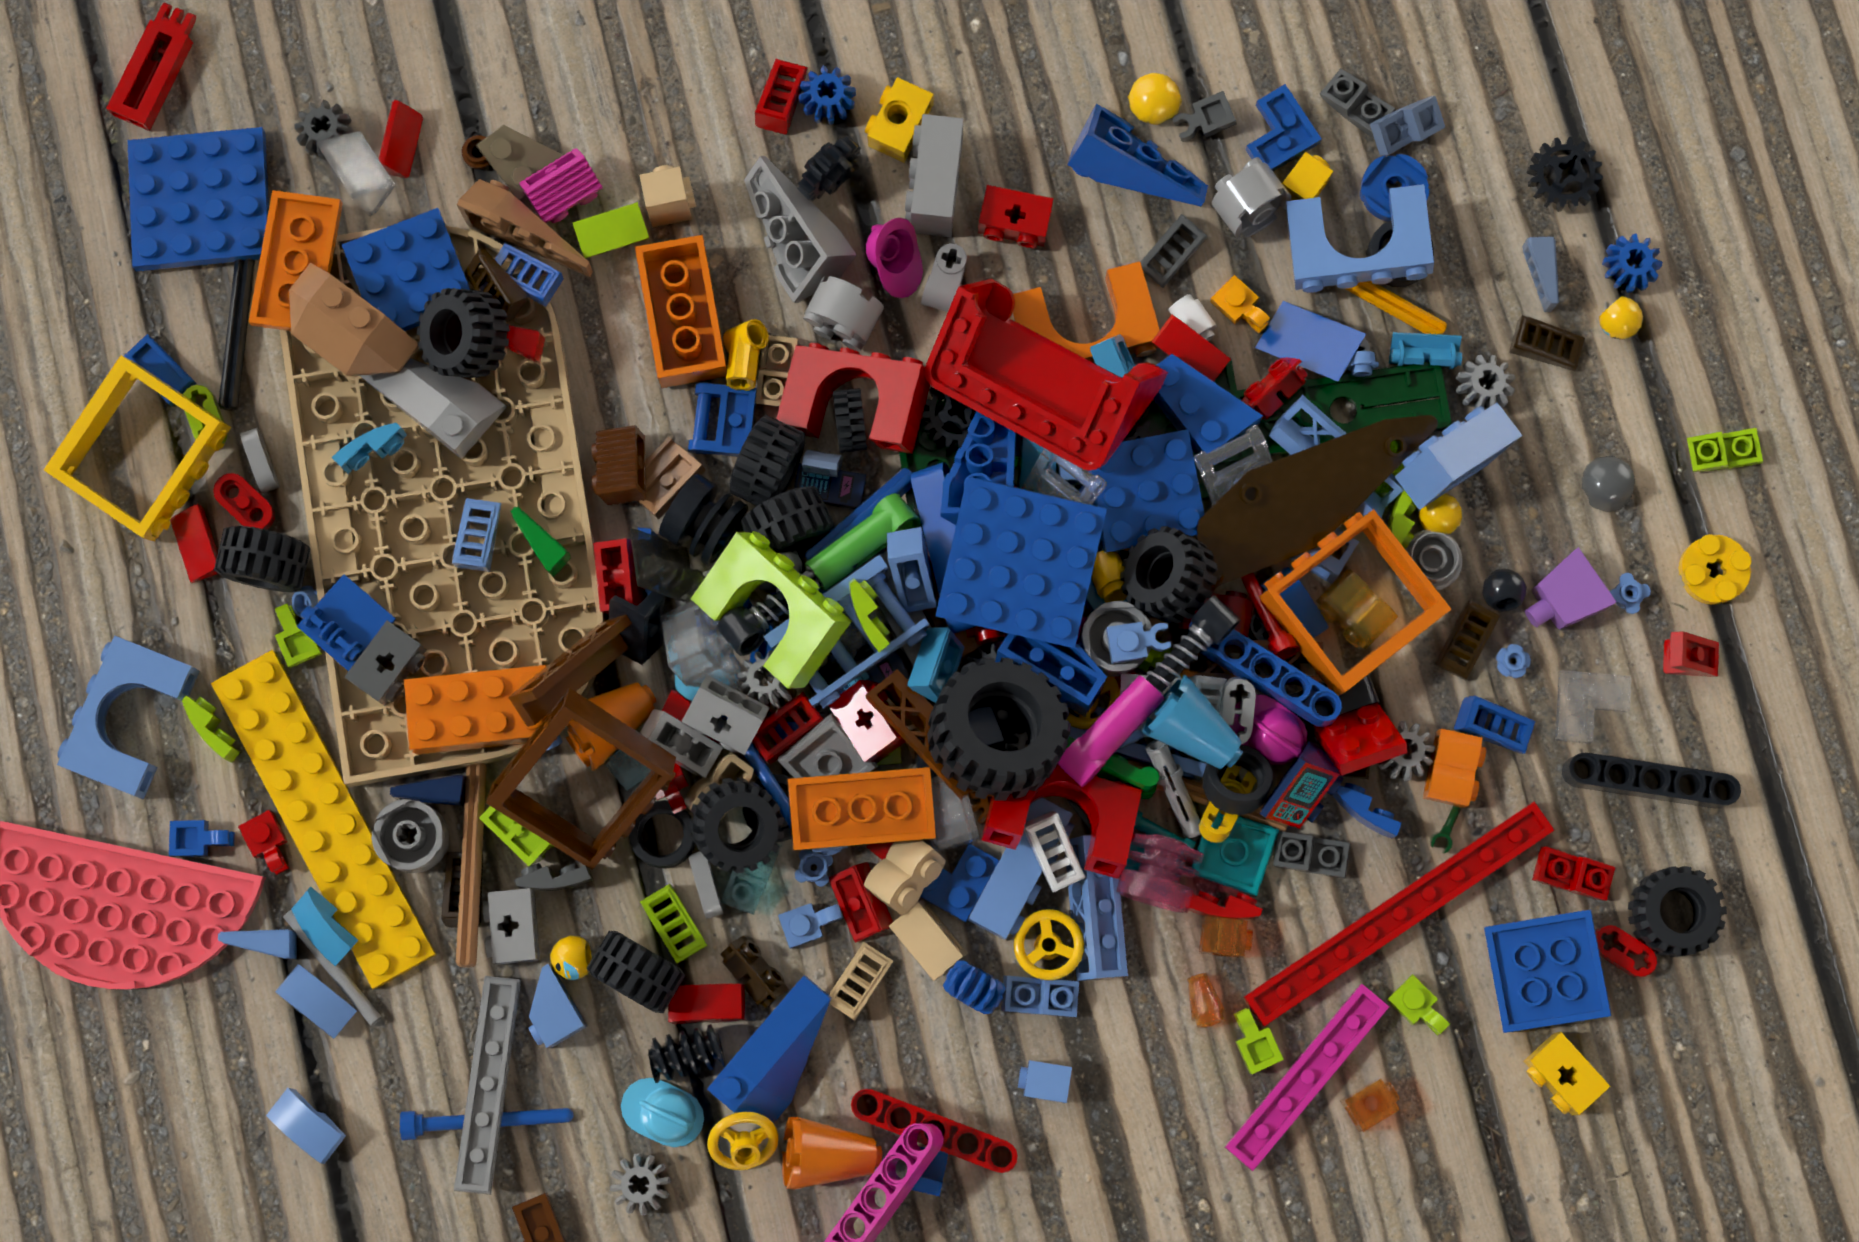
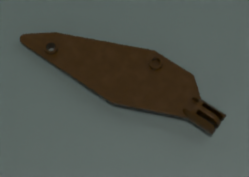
M1432 415L1384 419L1247 471L1198 520L1196 540L1206 545L1207 549L1212 551L1214 555L1212 561L1217 563V571L1213 573L1217 577L1216 585H1212L1211 591H1214L1222 584L1319 547L1317 543L1335 531L1436 430L1438 426L1437 419ZM1393 440L1398 444V449L1395 453L1390 449V444Z

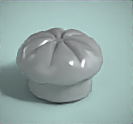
M1423 530L1414 534L1412 541L1406 548L1408 554L1436 590H1442L1450 586L1458 578L1462 569V553L1458 544L1452 537L1444 533Z

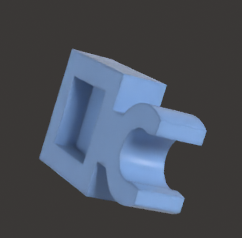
M1142 622L1106 627L1111 664L1146 659L1148 657L1147 648L1150 647L1158 652L1170 649L1171 642L1160 643L1155 637L1157 632L1166 631L1168 624H1155L1150 631L1143 630Z

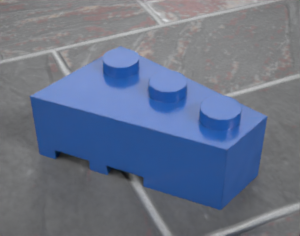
M1169 355L1156 365L1167 371L1168 374L1153 400L1177 431L1189 430L1192 451L1203 465L1259 425L1263 415L1175 355Z
M1008 633L996 654L995 662H1000L1002 657L1013 659V664L1021 666L1022 662L1031 665V671L1037 675L1040 672L1044 673L1050 678L1047 682L1051 688L1057 686L1061 692L1062 697L1059 702L1066 703L1068 708L1083 717H1086L1103 690L1107 676L1079 644H1076L1075 648Z

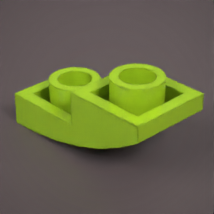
M1757 428L1724 434L1721 431L1687 438L1693 472L1722 470L1763 463Z
M1403 490L1397 496L1392 507L1387 527L1406 550L1414 537L1410 530L1415 522L1404 516V514L1410 517L1417 506L1406 491Z
M853 578L849 581V590L856 616L871 643L878 652H881L890 644L885 638L890 632L877 616L872 620L868 618V615L878 608L873 601L878 595L866 580L859 584Z
M186 695L182 703L197 733L219 756L232 763L240 751L232 746L235 739L225 731L218 728L213 732L222 721L213 714L217 708L201 696L194 700Z

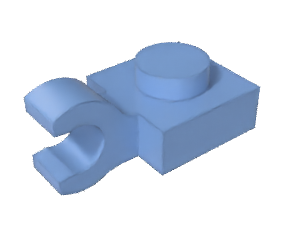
M809 903L778 915L790 949L824 937L821 926L843 919L838 904L815 913L813 904Z

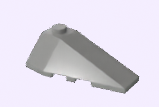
M760 156L744 181L756 217L763 220L767 232L764 241L767 248H772L777 265L773 267L777 279L793 303H799L815 293L824 276L826 279L829 276L840 279L856 257V253L842 232L766 156Z
M411 358L399 373L360 375L367 383L461 459L506 408L505 404L480 384L462 377L439 375L438 372L432 371L429 365Z

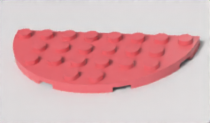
M0 821V918L4 926L27 954L33 956L52 972L71 981L92 987L116 990L149 988L174 981L202 967L228 945L218 941V934L220 932L240 931L255 908L266 877Z

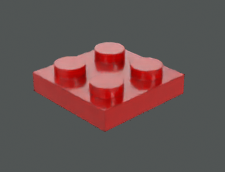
M1378 702L1339 715L1330 726L1318 727L1313 725L1315 737L1341 775L1407 753L1406 741Z

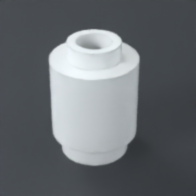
M1191 294L1182 297L1168 309L1171 315L1176 316L1207 341H1210L1215 336L1213 330L1217 327L1216 323L1199 299L1194 300Z

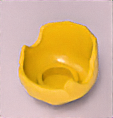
M1149 73L1137 79L1128 96L1132 113L1140 121L1153 125H1160L1164 121L1176 116L1182 104L1178 85L1169 76L1159 73Z

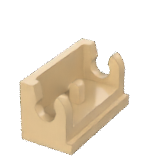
M924 899L918 901L907 913L889 925L890 929L933 981L946 973L957 961H960L968 954Z

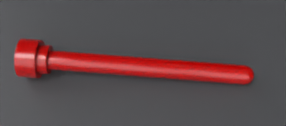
M1254 573L1240 577L1270 636L1268 638L1269 652L1282 660L1295 655L1299 650V646L1292 634L1282 630L1278 621L1260 600L1259 596L1263 594V591Z

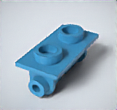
M1393 332L1389 364H1398V366L1403 364L1424 365V362H1430V365L1454 369V367L1461 366L1462 352H1460L1462 336Z

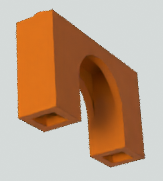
M1140 261L1107 270L1105 281L1115 313V324L1105 337L1092 343L1081 344L1071 342L1063 338L1054 329L1041 287L1013 294L1015 306L1011 315L1012 320L1094 364L1096 363L1090 352L1091 346L1119 334L1123 336L1130 355L1136 353V357H1143L1156 352V348H1158L1151 341L1160 329Z

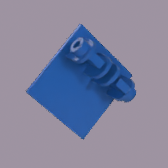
M343 574L314 608L309 605L302 611L301 617L303 620L297 627L349 671L384 623L388 620L393 624L396 618Z

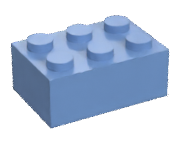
M1495 403L1486 410L1482 405L1477 407L1465 417L1467 422L1463 421L1460 423L1457 420L1442 431L1443 436L1441 435L1438 438L1436 435L1432 436L1418 447V451L1402 462L1405 468L1395 478L1419 510L1488 466L1523 436L1498 403Z

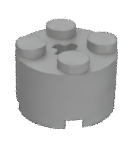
M1259 157L1250 160L1243 167V170L1235 176L1226 175L1216 183L1215 189L1218 192L1212 200V206L1236 238H1240V233H1243L1245 237H1249L1263 230L1276 220L1277 217L1274 212L1280 206L1285 210L1286 201H1291L1292 196L1268 164L1262 162Z
M824 276L804 313L803 319L815 326L813 331L821 337L831 340L834 335L842 339V343L848 348L860 352L862 347L866 345L884 306L874 296H871L869 301L866 300L861 294L863 289L845 280L832 276L826 279Z
M1111 601L1102 604L1088 616L1080 632L1079 645L1106 676L1120 677L1124 673L1130 674L1140 667L1145 660L1140 659L1111 664L1106 627L1142 622L1144 631H1150L1152 628L1146 615L1128 602ZM1150 647V648H1147V653H1148V654H1149V652H1150V650H1151V647Z
M408 799L392 802L383 808L376 818L371 837L373 848L384 863L406 873L427 871L437 865L449 849V829L446 821L438 811L423 802ZM409 829L417 832L414 836L415 842L412 844L404 841L408 837L407 831Z

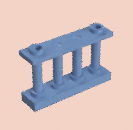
M880 555L823 594L826 598L835 600L844 608L875 653L857 665L842 642L838 640L831 653L846 674L831 685H828L819 671L815 672L809 681L817 695L809 699L814 708L819 704L823 709L828 707L841 697L838 693L840 689L905 643L912 647L927 636L924 631L929 627L927 620L924 618L915 624L884 581L886 579L884 573L889 569ZM853 578L859 584L866 580L904 632L891 641L881 652H878L871 643L856 616L849 590V581ZM789 619L763 636L773 651L785 635Z

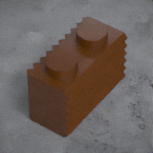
M636 425L596 431V443H593L591 447L592 457L597 468L596 474L592 476L594 493L607 505L625 504L632 501L638 502L639 500L644 501L646 499L645 435Z

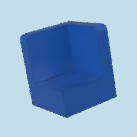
M938 1152L912 1188L913 1191L940 1197L948 1159L947 1153Z

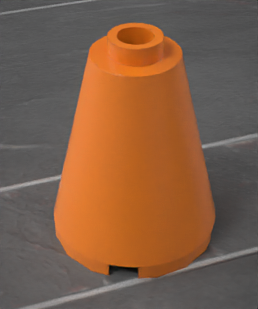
M637 682L588 699L635 731L649 718L654 709L653 704L657 702L651 689L646 684L641 686ZM573 719L567 725L569 736L566 737V740L586 767L591 766L592 771L598 769L618 749Z
M789 1117L786 1122L783 1140L788 1141L786 1152L782 1151V1176L784 1186H787L786 1189L794 1190L872 1175L875 1168L882 1162V1147L876 1146L874 1138L801 1117Z

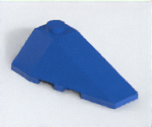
M1096 103L1072 148L1068 166L1072 167L1078 175L1089 177L1096 182L1200 207L1203 205L1208 185L1175 160L1166 161L1157 150L1159 146L1151 140L1147 143L1142 142L1131 133L1134 127L1130 123Z
M976 411L968 427V434L963 445L955 455V462L942 483V518L956 525L967 476L1014 487L1016 432Z
M803 975L730 1060L707 1090L734 1113L755 1112L775 1123L794 1098L798 1082L805 1069L808 1056L819 1033L832 997L806 975Z

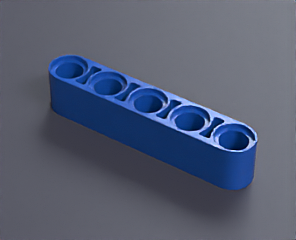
M946 462L911 473L912 488L939 596L956 525L941 517L942 483L950 472ZM946 619L948 627L954 634L977 627Z
M1233 630L1219 645L1210 644V647L1206 648L1207 651L1202 650L1200 654L1235 676L1246 678L1254 688L1275 699L1284 707L1315 726L1327 727L1332 725L1341 712L1342 702L1335 692L1236 630ZM1228 645H1237L1241 648L1243 656L1239 659H1231L1225 654L1224 648ZM1265 663L1271 667L1273 675L1269 678H1261L1256 674L1254 667L1257 664ZM1289 682L1298 683L1303 690V694L1299 697H1291L1286 693L1285 685ZM1319 701L1328 702L1333 708V714L1330 716L1319 715L1315 709V704Z

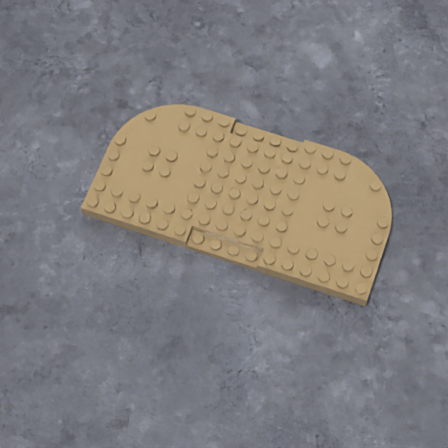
M446 225L463 271L466 270L480 248L484 247L495 259L503 247L502 244L474 230L470 229L468 231ZM383 228L337 235L330 274L360 297L361 294L342 244ZM508 255L501 267L506 271L514 258ZM519 263L512 277L517 278L525 265L524 263ZM482 264L477 269L480 274L484 270ZM531 270L523 280V283L528 284L533 276ZM489 276L486 279L488 283L491 281ZM467 278L470 289L475 290ZM539 281L534 286L537 290L541 287ZM528 297L516 317L506 322V324L537 330L545 337L540 363L533 362L505 348L506 355L503 360L498 361L499 367L495 371L490 370V374L485 377H462L480 384L506 405L505 410L462 459L360 376H346L294 337L291 331L280 330L318 602L345 574L396 618L393 625L427 649L423 654L426 658L420 669L414 674L410 672L406 679L538 665L548 666L600 623L606 621L605 613L600 612L593 546L595 541L589 517L563 339L551 302L544 307ZM420 326L405 331L416 342L420 341V335H417V328H420ZM418 348L411 359L429 365L422 358L423 350ZM397 423L407 434L403 439V446L391 456L387 454L382 459L372 450L368 454L370 458L367 463L357 471L352 470L349 474L331 458L352 440L387 424ZM466 498L501 503L490 572L458 568L452 564ZM515 506L523 510L570 553L571 559L554 577L544 568L513 519L510 511ZM475 509L472 511V516L490 518V511ZM470 523V529L487 531L488 525ZM468 536L467 542L484 544L485 538ZM466 549L465 555L479 557L482 554V551ZM325 651L344 784L348 787L464 768L468 765L479 763H492L515 756L524 745L516 744L416 755L409 750L405 688L394 702L388 701L383 706L347 680L345 675L348 671ZM385 660L382 664L385 669L390 671L395 668V665L388 660ZM596 676L576 692L586 697Z

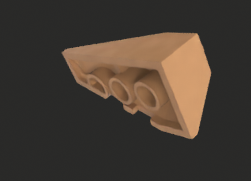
M479 179L459 199L457 207L468 226L591 277L593 270L589 261L509 192V188L503 183L496 180H491L488 183Z

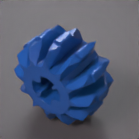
M823 65L821 67V75L819 76L810 70L808 73L810 81H802L800 84L803 93L799 95V102L805 105L804 113L807 116L815 113L814 118L817 123H820L823 117H827L828 123L832 125L834 124L835 115L845 120L847 118L845 109L851 110L855 107V102L851 98L856 96V88L849 86L851 84V77L849 75L840 77L841 72L838 67L830 74L826 66ZM826 92V94L828 95L833 94L834 97L829 98L827 95L822 97V93Z
M1637 233L1632 234L1629 241L1624 236H1620L1616 240V245L1610 244L1606 253L1609 256L1602 260V265L1610 268L1605 273V278L1615 277L1614 289H1618L1622 284H1625L1627 293H1632L1635 287L1644 291L1649 286L1648 282L1654 283L1658 279L1659 275L1656 270L1662 267L1663 262L1655 259L1660 253V248L1649 249L1650 238H1646L1640 243ZM1630 259V263L1634 260L1638 266L1636 268L1635 264L1632 267L1629 266L1627 260Z
M965 960L957 961L953 968H950L943 984L945 991L949 995L983 1014H992L1003 999L1002 995L1006 989L1004 984L998 979Z

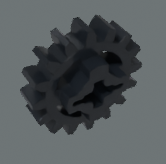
M845 136L843 139L839 138L834 145L830 142L824 144L806 162L804 168L807 171L802 174L803 179L798 182L799 187L797 189L811 201H814L816 198L820 199L825 192L829 195L835 193L853 175L855 170L852 166L856 164L857 161L855 159L861 154L859 152L861 147L848 136Z
M1557 137L1552 141L1551 147L1547 143H1543L1539 149L1540 153L1535 152L1532 156L1531 161L1533 165L1528 167L1527 174L1534 177L1529 180L1528 187H1537L1538 190L1533 196L1535 199L1542 196L1546 198L1544 207L1547 208L1553 202L1556 203L1557 212H1561L1566 204H1568L1571 211H1575L1578 207V201L1585 206L1591 200L1590 196H1595L1599 188L1595 184H1599L1602 181L1603 175L1595 172L1600 169L1602 162L1592 161L1596 151L1585 152L1586 142L1582 141L1578 146L1573 145V138L1568 137L1565 144H1562ZM1556 155H1568V156L1558 157V156H1556ZM1567 166H1570L1567 178L1560 183L1562 171H1565ZM1568 191H1571V192L1573 193V194H1562V193L1568 192Z
M930 387L929 393L932 400L927 399L925 403V408L929 411L923 412L922 421L930 422L925 426V431L927 434L936 432L933 438L935 444L945 440L946 450L950 451L953 444H958L959 449H961L968 434V427L976 411L939 390ZM944 399V409L936 416L937 407ZM952 403L961 412L964 411L966 424L957 415H954ZM953 429L960 431L962 434H952L947 432V430Z

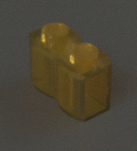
M1349 568L1316 600L1320 606L1318 609L1323 617L1330 623L1336 621L1345 630L1343 636L1356 648L1359 646L1364 649L1368 648L1398 618L1394 610Z

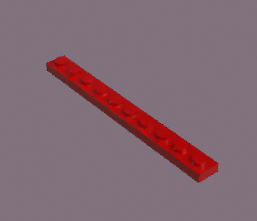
M1535 801L1530 803L1243 996L1244 1000L1263 1027L1555 830Z

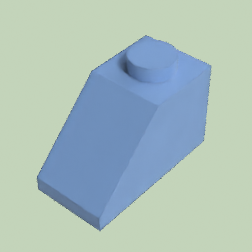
M922 527L887 533L888 562L899 602L906 612H913L937 607L929 554Z
M550 964L542 967L529 1014L533 1025L529 1026L528 1029L538 1045L544 1043L546 1048H553L588 1026L559 975Z

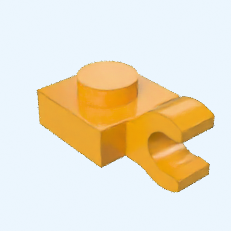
M1233 275L1211 297L1210 302L1234 325L1243 318L1259 334L1269 325L1270 317L1263 310L1254 306L1258 302L1259 297L1236 275Z

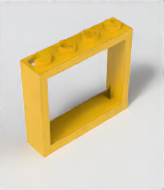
M120 355L44 468V471L140 537L155 542L163 529L168 530L170 526L169 520L176 509H180L187 502L190 496L189 490L194 482L201 479L209 468L208 462L215 451H219L225 445L222 441L231 427L136 362ZM137 379L205 424V427L141 522L73 476Z

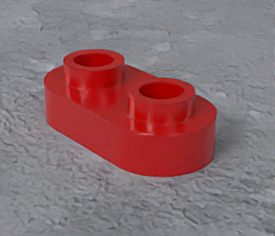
M228 473L219 477L215 482L213 488L215 499L242 526L265 530L272 526L275 520L274 508L243 477L235 473ZM232 488H239L238 496L229 498V491ZM256 511H263V517L260 521H253V514Z

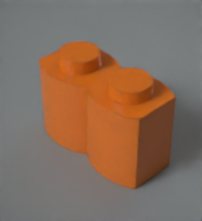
M1442 728L1436 731L1433 742L1435 751L1431 753L1433 764L1427 772L1423 799L1462 808L1468 807L1470 801H1476L1480 783L1475 781V773L1477 767L1482 768L1486 757V747L1482 746V737Z

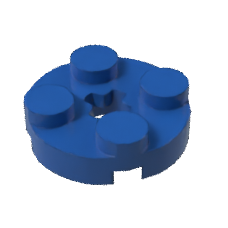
M1405 154L1381 156L1368 166L1362 177L1360 199L1372 215L1380 220L1389 222L1391 221L1389 188L1386 186V183L1394 184L1398 181L1402 184L1401 187L1424 184L1427 201L1429 184L1426 170L1417 160Z

